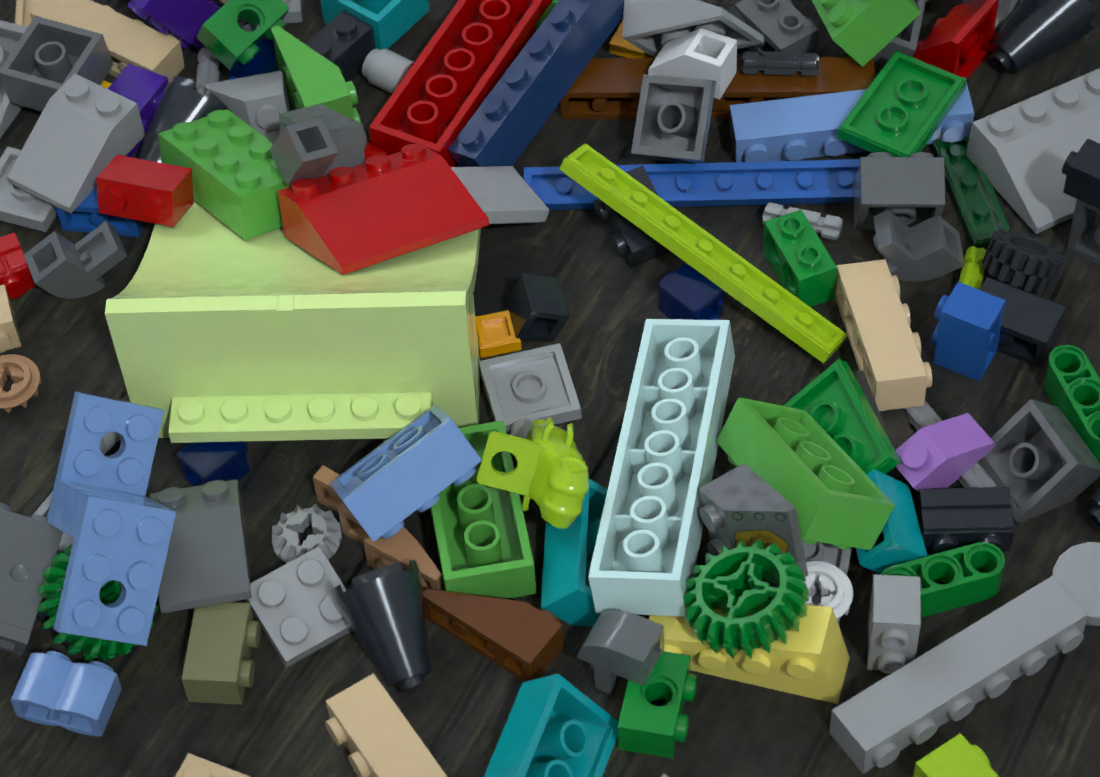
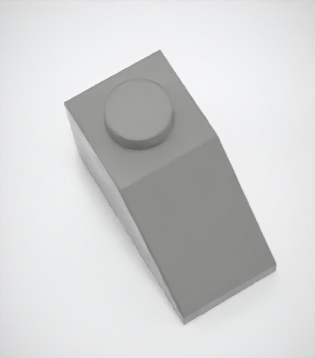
M283 71L206 84V91L209 90L216 95L234 115L259 133L280 130L279 114L290 111V102Z

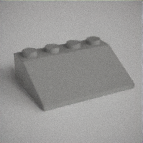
M1100 68L972 122L966 157L983 170L991 181L992 186L1035 234L1069 220L1074 216L1077 199L1063 193L1066 175L1062 174V168L1070 152H1078L1087 138L1100 143Z

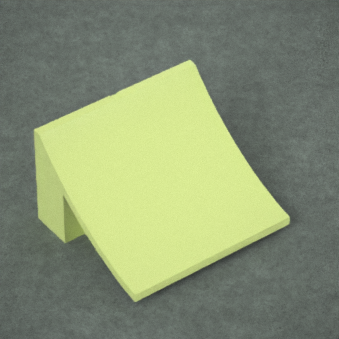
M194 200V204L175 227L160 224L154 225L148 247L134 277L120 294L106 300L105 316L130 402L163 409L164 414L158 438H170L171 443L390 438L432 407V402L433 405L436 404L454 421L458 428L479 425L480 357L473 292L477 273L481 228L341 275L286 238L283 226L244 240Z

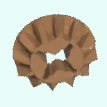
M15 354L0 356V409L10 413L12 407L18 405L26 408L29 398L38 397V386L42 383L39 369L27 357ZM7 375H10L11 380L14 382L9 392L3 391L2 388L5 386V381H7Z

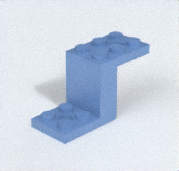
M75 391L47 515V523L74 538L54 629L58 632L147 646L176 511L145 496L163 419V409ZM116 432L120 437L121 446L114 455L104 456L100 450V441L105 434ZM108 581H118L121 586V594L118 600L112 604H102L99 597L101 587Z

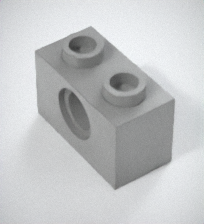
M873 576L868 617L867 670H880L883 673L892 674L915 660L921 626L920 577Z

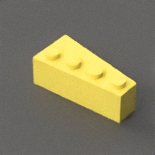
M807 605V616L799 618V631H786V644L774 641L771 643L770 654L761 647L754 650L752 658L746 655L744 650H740L733 659L726 653L725 649L715 653L708 643L702 644L697 639L693 628L689 627L686 617L649 616V620L664 626V651L689 655L691 671L838 704L850 657L833 607ZM713 608V612L728 617V614H724L722 609Z

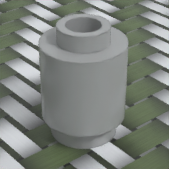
M373 49L364 60L362 73L368 78L370 84L393 94L415 62L388 49Z

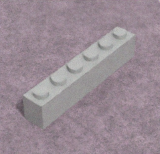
M1052 575L832 709L829 733L862 774L875 766L883 768L893 762L902 749L914 742L919 745L929 740L936 733L938 727L951 719L959 721L966 717L973 710L975 704L988 696L991 699L1000 696L1009 688L1012 681L1023 674L1031 676L1044 667L1048 659L1060 651L1065 654L1075 649L1084 638L1083 632L1088 614Z

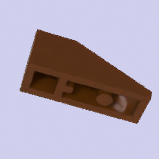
M426 589L423 592L426 620L523 682L538 679L564 649L563 625L548 610H538L523 601Z

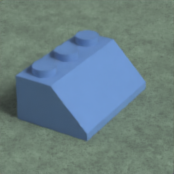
M434 404L330 482V484L372 541L375 542L380 537L388 539L395 535L404 526L403 520L416 510L423 512L432 507L440 499L439 493L452 483L459 485L468 480L476 472L474 466L482 460L454 421L440 407Z

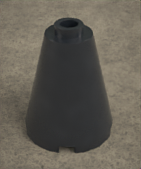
M1021 0L989 45V60L991 64L1001 73L1016 74L1090 34L1096 28V23L1091 24L1090 20L1095 16L1094 9L1088 0Z
M173 76L165 87L136 158L162 163L158 133L173 129L176 124L182 122H193L207 117L213 111L227 109L230 111V109L209 90L205 95L195 91L196 82L182 76Z
M410 561L405 571H403L400 562L351 579L354 588L343 592L341 584L334 587L331 592L335 603L387 686H398L399 692L402 693L425 685L423 676L431 673L421 574L417 561Z

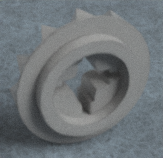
M316 503L311 508H302L297 504L293 512L289 514L281 512L280 521L277 525L272 526L271 542L276 555L285 563L291 562L318 546L326 558L330 559L340 546L342 538L341 527L331 510L323 511ZM312 525L314 535H308L306 540H303L301 546L298 533L304 532L306 527Z

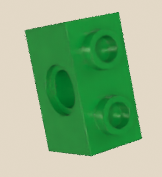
M229 0L202 25L196 38L231 70L239 61L243 65L251 61L260 51L257 44L265 37L270 41L273 40L272 27L279 26L282 29L285 28L287 24L283 19L290 8L282 0ZM246 20L250 22L254 27V31L243 30L237 21Z
M663 651L644 686L628 680L618 723V749L674 758L676 743H685L687 737L689 715L683 714L685 701H694L698 676L690 674L689 655ZM656 700H662L667 702L668 704L664 706H654L650 703Z

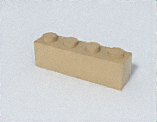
M42 0L30 13L31 20L35 16L103 34L114 64L109 74L118 77L129 63L168 78L169 82L173 76H177L185 67L180 41L168 33L165 35L146 26L140 20L131 19L116 12L107 5H100L92 0Z
M885 259L837 265L835 299L873 411L924 406L926 388L932 386L931 367L928 362L922 361L919 334L917 332L912 333L910 328L911 317L907 303L901 304L898 277L896 275L891 276Z
M374 673L326 700L330 719L325 721V726L333 741L338 746L344 743L351 752L348 758L358 777H447Z

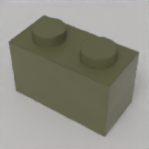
M228 602L195 608L182 674V682L188 702L243 704L245 687L251 688L254 681V661L250 660L252 648L259 647L261 639L260 621H254L250 603Z

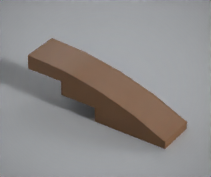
M322 465L313 476L317 501L339 513L342 533L364 544L367 564L374 569L401 562L403 571H405L409 562L415 560L420 569L422 592L426 589L444 591L441 572L420 543L404 526L388 539L380 537L375 542L372 541L330 484L340 475Z

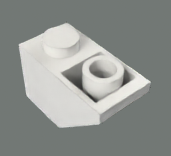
M700 28L666 43L648 69V75L716 81L714 98L720 99L736 74L737 40Z

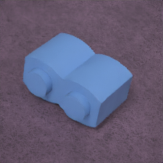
M48 651L46 654L31 653L13 693L11 702L16 715L25 720L42 725L61 726L67 730L85 735L102 736L122 689L117 673L110 666L98 661H91L88 664L73 663L62 653Z

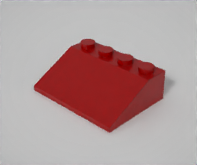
M423 144L406 145L401 148V152L388 156H371L363 164L354 167H337L330 170L329 175L316 179H299L294 181L291 187L278 190L284 236L341 275L489 226L487 215L445 159Z

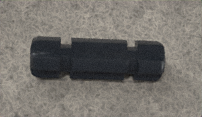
M745 51L742 55V72L745 75H758V71H764V75L796 76V72H802L801 76H816L819 71V56L817 53L802 52V56H796V52L765 51V55H759V51Z

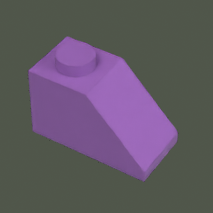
M965 413L919 429L895 450L901 460L896 468L918 492L919 489L948 488L997 445L969 413Z

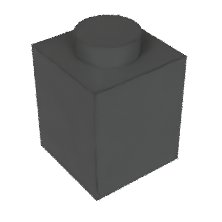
M321 117L285 126L269 150L286 186L292 185L294 181L299 179L322 177L339 153Z

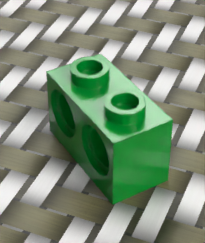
M802 209L765 221L763 255L782 287L809 307L835 299L837 266Z

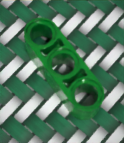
M1072 345L1058 346L1049 355L1044 380L1045 391L1052 404L1059 407L1100 463V378L1081 349Z
M980 542L896 564L886 568L880 575L920 577L922 618L994 597L1000 588L1005 558L1000 548L994 544ZM977 570H985L989 573H982ZM933 581L945 582L946 584L941 585Z

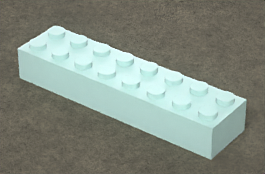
M646 319L588 575L596 613H603L608 610H622L637 615L683 617L687 615L683 595L687 593L686 580L694 578L693 565H696L704 525L700 516V509L703 507L699 488L712 481L719 445L716 440L722 429L735 359L730 320Z

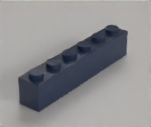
M559 0L447 149L460 167L513 166L622 19L624 1Z

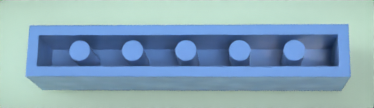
M967 82L966 89L927 144H932L935 139H941L942 143L964 140L965 136H970L972 122L974 121V110ZM867 89L730 105V134L735 162L798 161L807 158L867 152L865 149L838 138V128Z

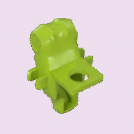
M551 417L547 420H533L526 439L496 431L489 433L477 473V482L482 485L522 494L523 511L529 510L531 498L539 506L542 518L557 528H568L580 515L585 494L589 489L588 467L573 440V423L567 425L566 432L554 426V421ZM507 451L516 457L518 464L514 470L502 473L492 466V457L498 452Z

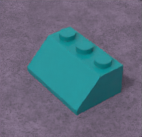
M590 479L589 489L583 500L582 511L568 528H557L546 521L541 609L550 611L557 618L573 626L593 627L602 613H596L588 575L608 489Z
M559 674L523 682L484 777H602L618 736L619 722Z

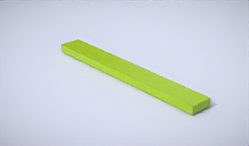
M583 144L564 158L559 170L823 364L843 345L848 336L844 331L588 144Z

